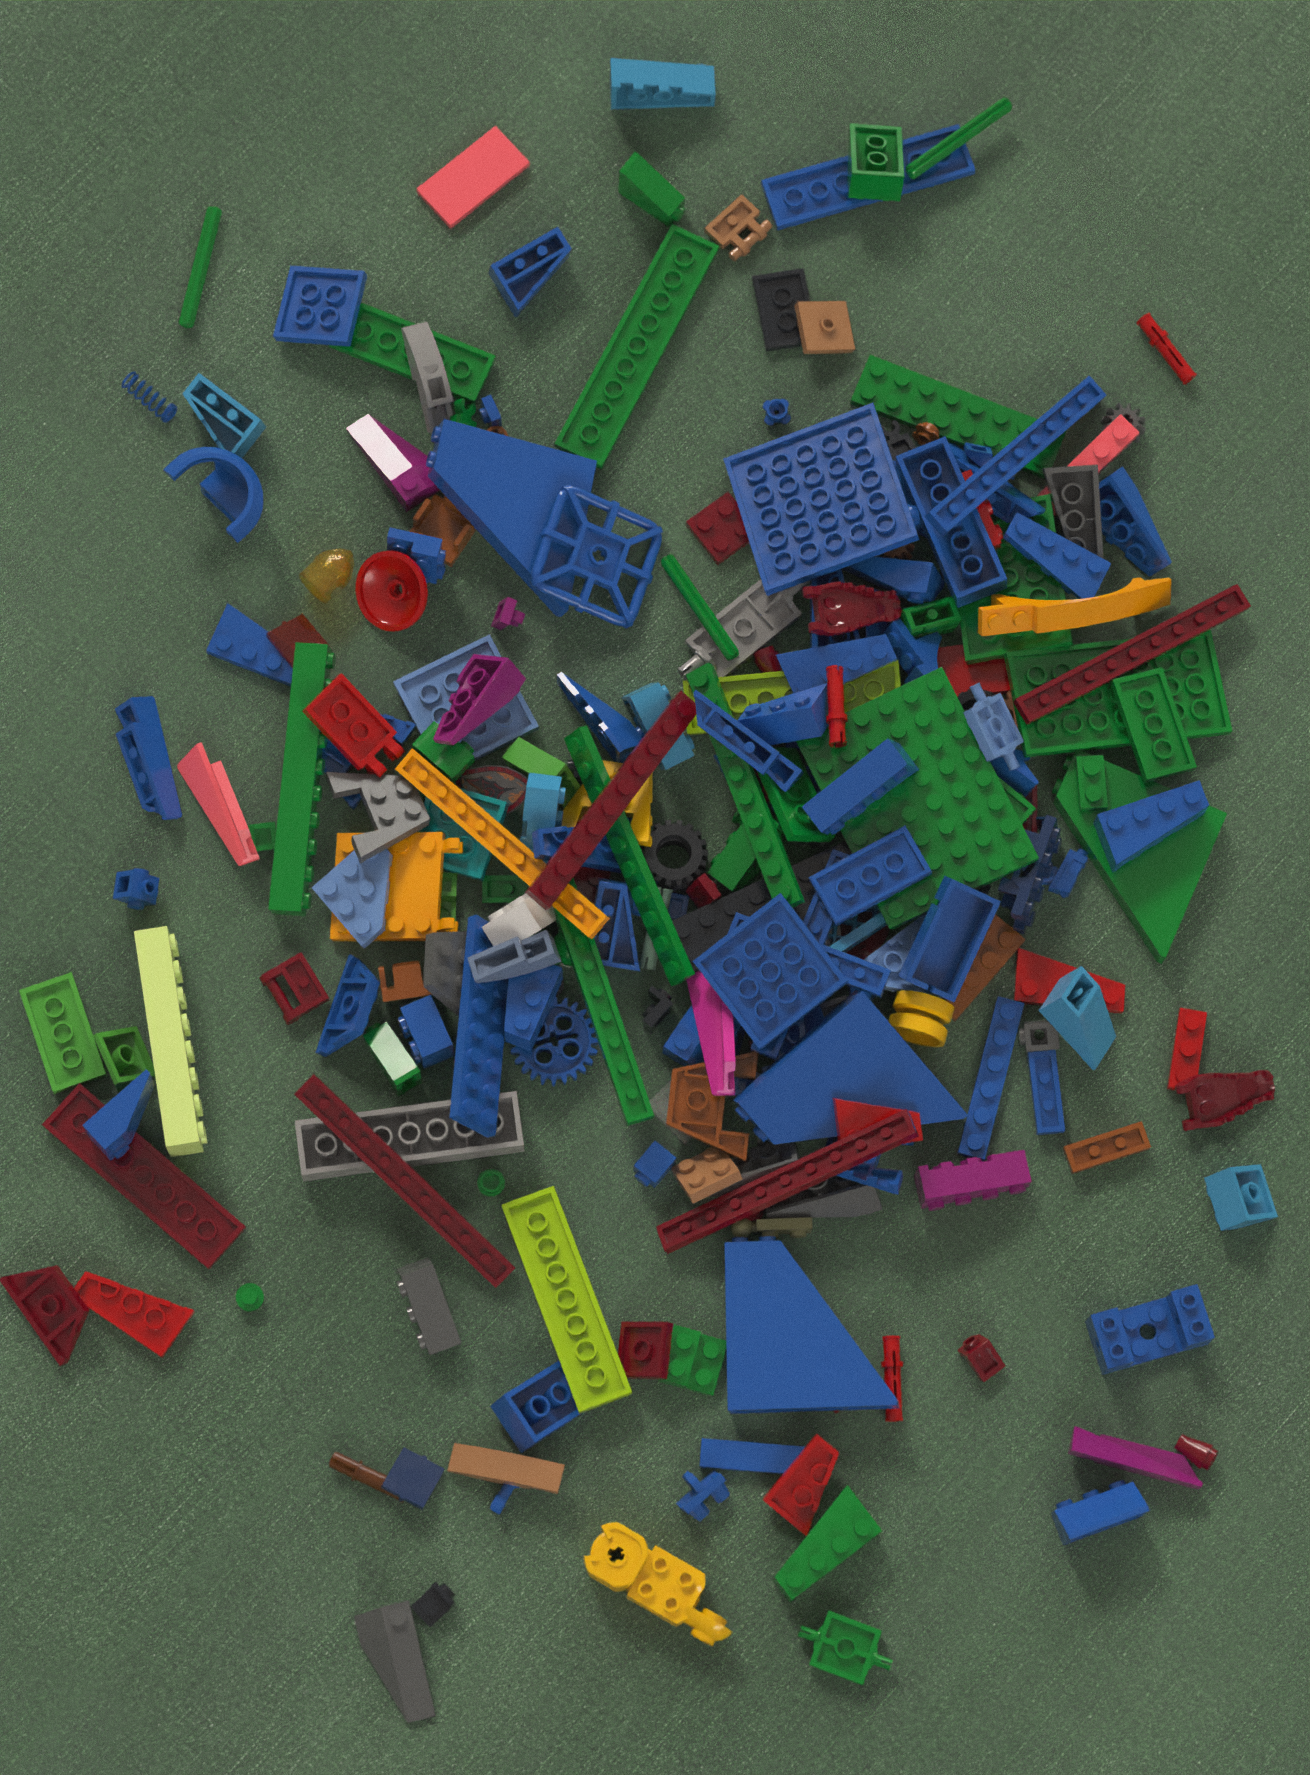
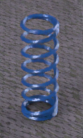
M135 371L129 373L122 382V388L128 387V393H135V399H141L142 405H148L149 411H155L156 417H161L163 423L170 421L177 412V406L170 403L165 411L158 415L157 411L165 403L166 397L161 399L156 408L151 409V403L160 393L156 392L149 402L144 403L145 396L151 392L153 386H149L143 396L137 397V392L145 385L146 380L141 381L136 390L131 392L130 387L139 378V374H136ZM134 374L130 382L124 386L126 380Z

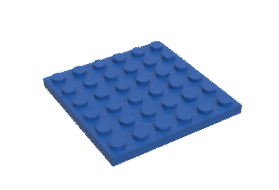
M873 403L724 458L767 596L920 540Z

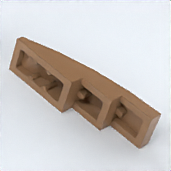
M454 1443L447 1471L501 1485L505 1483L521 1488H534L558 1494L565 1465L504 1451Z

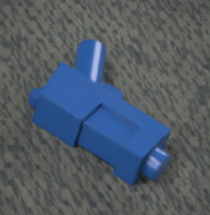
M1070 849L1060 868L1058 869L1054 866L1050 877L1043 878L1042 885H1050L1048 891L1059 894L1062 898L1069 897L1077 882L1078 875L1088 862V853L1083 849H1078L1077 852Z

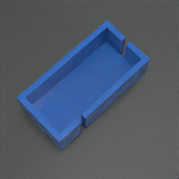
M944 876L934 897L939 900L938 904H931L898 976L914 985L955 1002L1001 901Z

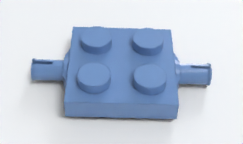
M980 682L969 687L976 703L972 708L963 713L986 761L988 762L997 757H1004L1009 771L1018 768L1020 765L1013 751L1017 745L1024 741L1001 693L992 697H986Z

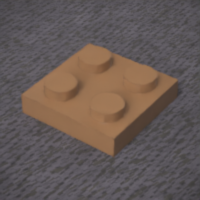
M710 1147L690 1159L683 1160L671 1168L675 1179L692 1203L742 1180L739 1169L729 1155L714 1147Z

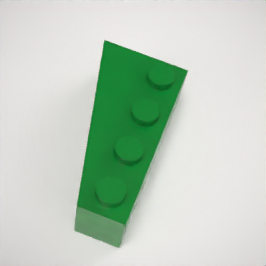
M848 1485L773 1578V1581L789 1602L800 1596L882 1532L881 1528Z

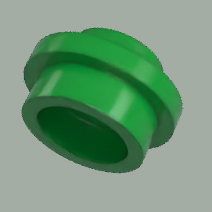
M487 1169L479 1175L477 1186L483 1195L494 1197L503 1191L505 1179L498 1170Z
M247 1283L238 1289L236 1302L242 1310L252 1312L259 1309L263 1304L264 1293L258 1285Z

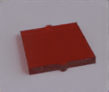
M303 613L288 622L283 621L281 626L266 633V637L292 668L295 642L328 644Z

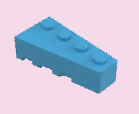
M610 58L611 109L715 106L714 66Z

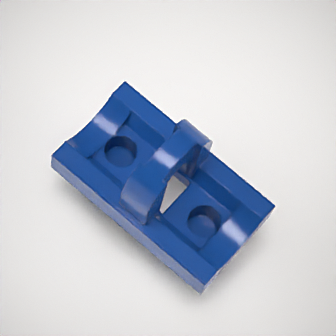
M713 1470L703 1480L699 1481L692 1473L690 1474L689 1471H686L682 1478L691 1490L676 1505L685 1513L701 1521L710 1512L702 1501L711 1495L715 1502L719 1504L730 1495L724 1484L726 1479L722 1474H718Z

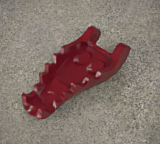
M841 581L819 586L803 587L802 589L803 597L812 599L815 622L808 624V631L812 634L824 636L841 635L879 622L895 621L901 616L900 599L895 590L885 592L874 591L872 587L868 588L865 585L854 586L851 582L842 583Z
M1257 1070L1250 1073L1215 1072L1195 1075L1175 1085L1176 1094H1185L1189 1118L1182 1121L1183 1130L1189 1131L1196 1128L1221 1126L1226 1122L1233 1121L1235 1116L1243 1115L1246 1111L1253 1109L1255 1104L1274 1100V1077L1268 1070Z

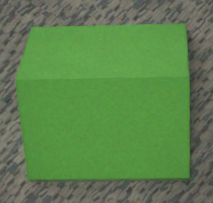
M137 1026L100 1032L93 1035L118 1093L146 1069L151 1074L152 1079L155 1078L153 1062Z

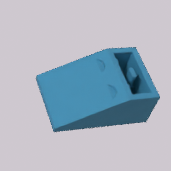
M1080 966L1060 978L1039 1009L1040 1013L1060 1033L1064 1040L1070 1044L1092 1070H1095L1116 1038V1034L1100 986L1088 972Z

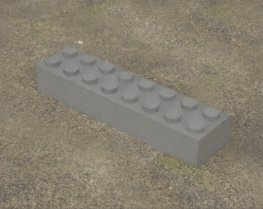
M517 1091L499 1093L496 1135L489 1138L450 1119L451 1100L356 1112L411 1167L524 1152ZM319 1118L295 1121L303 1181L374 1172Z

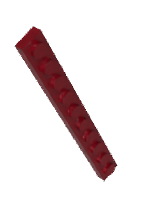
M1235 584L1016 698L1013 703L1026 725L1111 682L1113 679L1247 611L1251 605L1239 585Z
M679 691L676 693L525 891L543 909L547 910L552 906L696 716L695 702L684 692Z
M314 1073L294 1093L307 1108L495 1288L515 1269V1266Z
M905 1109L656 1226L664 1251L667 1254L674 1252L919 1137L909 1111Z

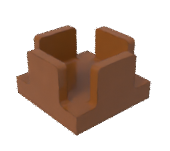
M435 494L431 500L426 498L413 517V527L409 532L442 539V550H446L444 563L452 567L476 532V529L446 496L442 499Z
M418 960L393 964L394 985L389 987L386 985L384 966L378 967L383 1002L432 995L423 987L424 981L422 980Z

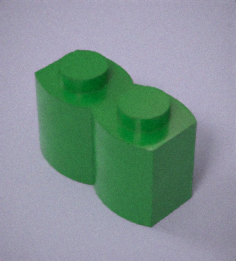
M434 721L414 741L412 748L450 781L455 783L475 762L474 755L472 754L474 750L464 740L458 741L454 745L436 743L433 738L439 724Z

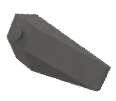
M409 1600L354 1616L360 1645L407 1723L436 1716Z

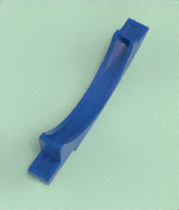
M901 619L893 621L883 634L887 635L899 664L908 674L904 683L911 682L938 669L937 653L942 639L940 634L935 632L915 640ZM1015 749L1013 751L1020 766L1009 771L1004 757L990 760L997 776L1017 793L1021 792L1024 797L1039 783L1024 763L1030 757L1024 758L1023 751Z

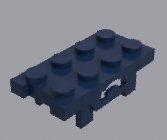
M1046 815V817H1036L1037 829L1040 830L1039 834L1025 830L1039 860L1021 868L1024 871L1022 877H1019L1021 869L1014 871L1011 880L1002 877L998 888L999 892L1005 893L1001 907L1011 909V918L1015 920L1013 930L1020 934H1025L1027 926L1031 927L1034 922L1036 912L1033 909L1035 903H1040L1044 894V887H1042L1043 878L1050 877L1053 863L1051 862L1053 853L1058 854L1062 843V838H1059L1061 829L1058 828L1057 818Z

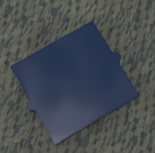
M403 1447L381 1488L399 1497V1501H406L423 1510L445 1469L427 1460L425 1455L420 1456Z

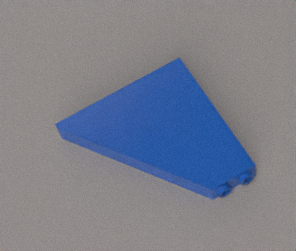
M443 419L438 427H434L431 435V442H434L433 451H429L426 460V467H429L428 477L555 616L562 617L568 611L569 605L540 592L536 587H532L530 583L532 579L531 572L542 541V530L547 526L561 487L569 484L591 493L597 461ZM579 500L586 516L589 504ZM566 501L556 531L575 539L579 526ZM552 542L542 574L566 565L571 549ZM567 572L546 581V583L571 594L575 575Z
M855 989L733 1099L738 1106L735 1109L737 1114L745 1122L750 1120L755 1125L753 1132L763 1143L768 1140L774 1145L838 1136L833 1098L916 1111L920 1113L921 1125L959 1120L968 1116L864 992Z
M763 1236L759 1237V1241H748L746 1237H735L731 1239V1242H724L727 1402L730 1414L899 1409L897 1398L780 1240H776V1237Z

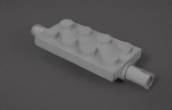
M760 579L716 615V618L738 648L739 656L732 661L726 660L709 633L702 626L685 640V644L694 653V656L677 668L680 676L684 675L683 679L688 680L686 674L708 662L714 666L718 677L729 676L749 660L755 652L761 650L801 617L802 613L792 600L797 592L810 583V580L767 596Z

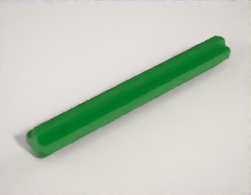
M1006 97L994 103L907 165L905 170L907 175L911 179H916L1010 112L1013 106Z
M209 206L206 210L178 321L179 325L183 328H193L222 215V210L216 206Z
M668 554L666 557H663L661 559L662 567L726 660L732 661L734 658H737L739 656L738 648L674 555Z

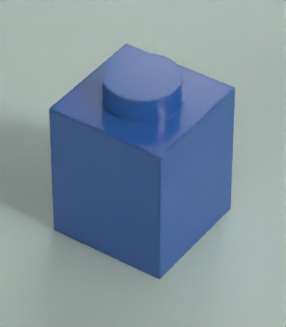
M654 1141L635 1163L633 1171L636 1174L634 1177L647 1187L650 1184L655 1188L676 1164V1157L658 1142Z

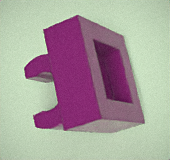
M506 597L499 602L491 627L502 630L509 625L518 627V624L523 623L525 614L514 610L517 600Z

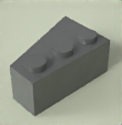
M427 1257L397 1268L401 1279L397 1281V1285L402 1298L407 1296L410 1307H407L406 1310L411 1323L417 1322L420 1333H417L416 1337L421 1350L426 1348L429 1355L461 1344L430 1259Z

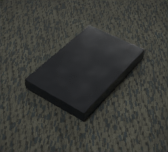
M804 268L752 276L765 352L802 347L794 305L797 302H810Z

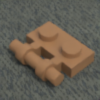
M741 194L705 227L704 232L722 249L731 243L735 248L728 255L733 261H736L741 256L745 257L757 241H762L773 226L768 220L763 221L759 225L755 220L760 216V211ZM748 228L751 233L742 240L738 235Z

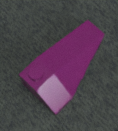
M367 414L346 428L406 512L440 491L428 477L429 467H426L427 455L378 420Z

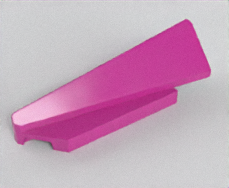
M698 970L687 979V985L711 1093L714 1096L735 1095L733 1014L700 970Z

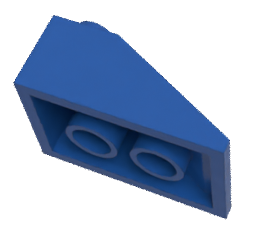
M147 1069L82 1125L88 1137L110 1161L114 1157L117 1159L122 1157L129 1150L130 1147L128 1145L134 1138L155 1084Z
M557 1361L510 1390L490 1406L521 1453L582 1414L578 1412L560 1361Z

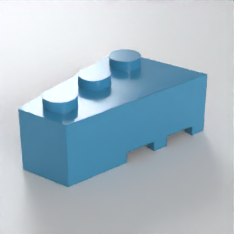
M659 682L649 683L621 697L625 704H630L635 715L633 720L637 726L640 725L644 734L647 733L669 704V700H671L668 689L665 685L661 686ZM682 733L659 763L661 770H667L695 756L692 751L695 746L689 734L684 735Z
M529 773L520 841L533 852L532 833L542 828L562 826L563 811H558L559 804H564L566 788L561 787L562 777Z

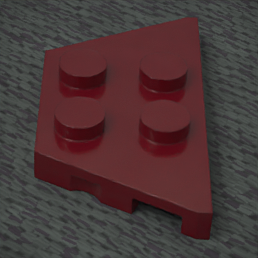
M56 1265L1 1277V1284L59 1366L66 1365L90 1310L62 1270Z

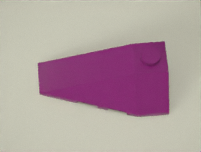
M473 654L456 681L459 684L456 693L451 694L449 702L452 705L450 710L443 714L433 740L440 744H456L519 693L520 687L526 680L524 675L509 658Z

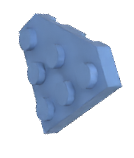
M388 849L362 863H359L354 850L312 887L315 893L364 949L385 931V911L390 888L389 872L393 855Z
M925 914L864 959L891 970L885 990L894 992L911 990L943 998L898 976L926 917Z

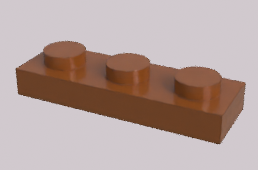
M1140 1121L1066 1145L1062 1149L1071 1174L1148 1150L1151 1148L1143 1123Z

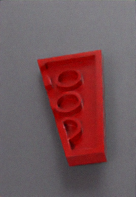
M1018 948L1013 1000L1028 1005L1042 1006L1058 980L1077 968ZM1088 972L1100 986L1108 1012L1122 1014L1124 1011L1125 984Z
M85 1271L74 1287L90 1310L161 1358L164 1357L195 1313L194 1310L176 1305L165 1299L154 1297Z

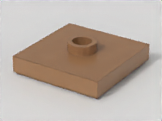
M846 301L797 302L794 305L804 354L852 353L855 350Z

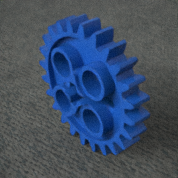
M555 996L542 1025L545 1033L541 1037H537L534 1043L535 1045H543L531 1051L518 1046L510 1050L511 1055H519L514 1060L515 1065L524 1064L521 1073L524 1074L529 1070L531 1071V1081L540 1076L541 1085H544L547 1079H551L552 1087H555L557 1079H561L563 1085H566L568 1076L577 1081V1071L584 1075L586 1074L584 1064L593 1065V1060L589 1055L597 1056L598 1051L591 1046L598 1045L599 1043L597 1038L591 1037L595 1035L594 1028H589L592 1025L591 1019H584L587 1010L583 1009L577 1012V1002L569 1007L567 1006V998H564L562 1003L558 1004ZM566 1019L571 1022L572 1026L570 1029L563 1031L557 1028L556 1024L558 1021ZM572 1034L578 1035L577 1038H567ZM555 1036V1039L559 1040L558 1046H553L550 1043V1037ZM575 1046L579 1052L573 1057L566 1056L563 1052L565 1047ZM546 1052L551 1055L552 1059L550 1062L543 1064L536 1057L539 1053Z

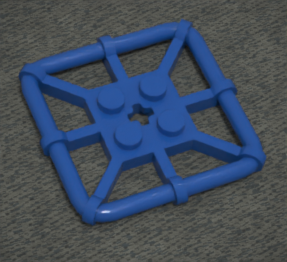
M569 484L561 487L547 526L542 530V541L532 568L530 583L532 587H536L540 592L573 606L575 611L580 613L584 611L613 625L623 626L624 628L631 627L638 616L647 586L651 584L653 579L651 574L662 543V527H658L653 521L621 507L620 503L614 500L610 502L581 488ZM579 500L606 511L607 516L603 528L588 522ZM566 501L579 526L575 539L556 531ZM617 516L647 530V532L626 539L612 533L611 530ZM651 539L642 570L625 562L630 546ZM552 542L571 549L566 565L542 574ZM597 550L601 551L600 556L603 557V560L596 561L592 553ZM567 572L585 579L579 597L546 583V581ZM621 572L636 578L638 581L629 609L617 585ZM593 584L609 591L619 615L588 602Z

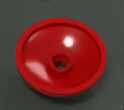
M392 550L378 552L370 556L362 564L358 572L355 585L357 602L363 615L374 626L385 631H400L411 627L421 618L428 599L427 583L421 568L408 555ZM400 585L402 586V593L399 590Z

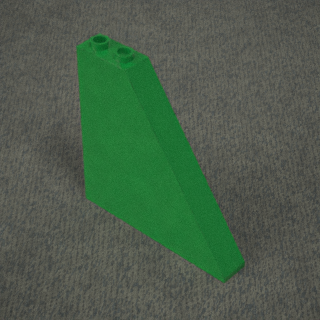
M1084 751L1075 752L1074 756L1068 755L1062 770L1067 771L1063 780L1057 779L1052 791L1056 795L1053 804L1082 849L1088 853V858L1156 962L1162 964L1227 813L1209 806L1204 815L1176 833L1174 832L1162 842L1152 846L1141 853L1140 856L1132 861L1130 860L1112 873L1093 824L1097 814L1172 789L1154 781L1144 783L1142 776L1104 760L1108 808L1102 811L1080 812L1075 758L1076 756L1093 755Z

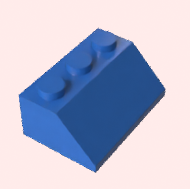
M1120 1480L1108 1485L1110 1490L1099 1494L1098 1489L1083 1494L1084 1500L1073 1503L1072 1499L1056 1504L1057 1510H1054L1051 1516L1063 1546L1140 1518L1150 1511L1134 1482L1126 1484L1124 1480Z

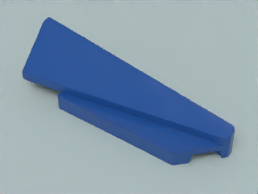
M695 690L693 692L698 726L762 775L767 773L784 792H787L804 774L799 767L699 691Z

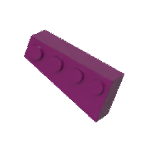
M1019 1150L987 1156V1161L982 1162L981 1158H968L961 1161L959 1166H954V1163H951V1161L942 1162L938 1166L933 1167L932 1170H929L928 1165L918 1166L914 1175V1181L921 1209L928 1207L929 1211H936L945 1208L944 1204L955 1202L956 1206L971 1203L972 1198L982 1197L983 1200H990L999 1197L1001 1192L1009 1191L1010 1195L1025 1192L1026 1187H1029L1032 1182L1025 1151Z

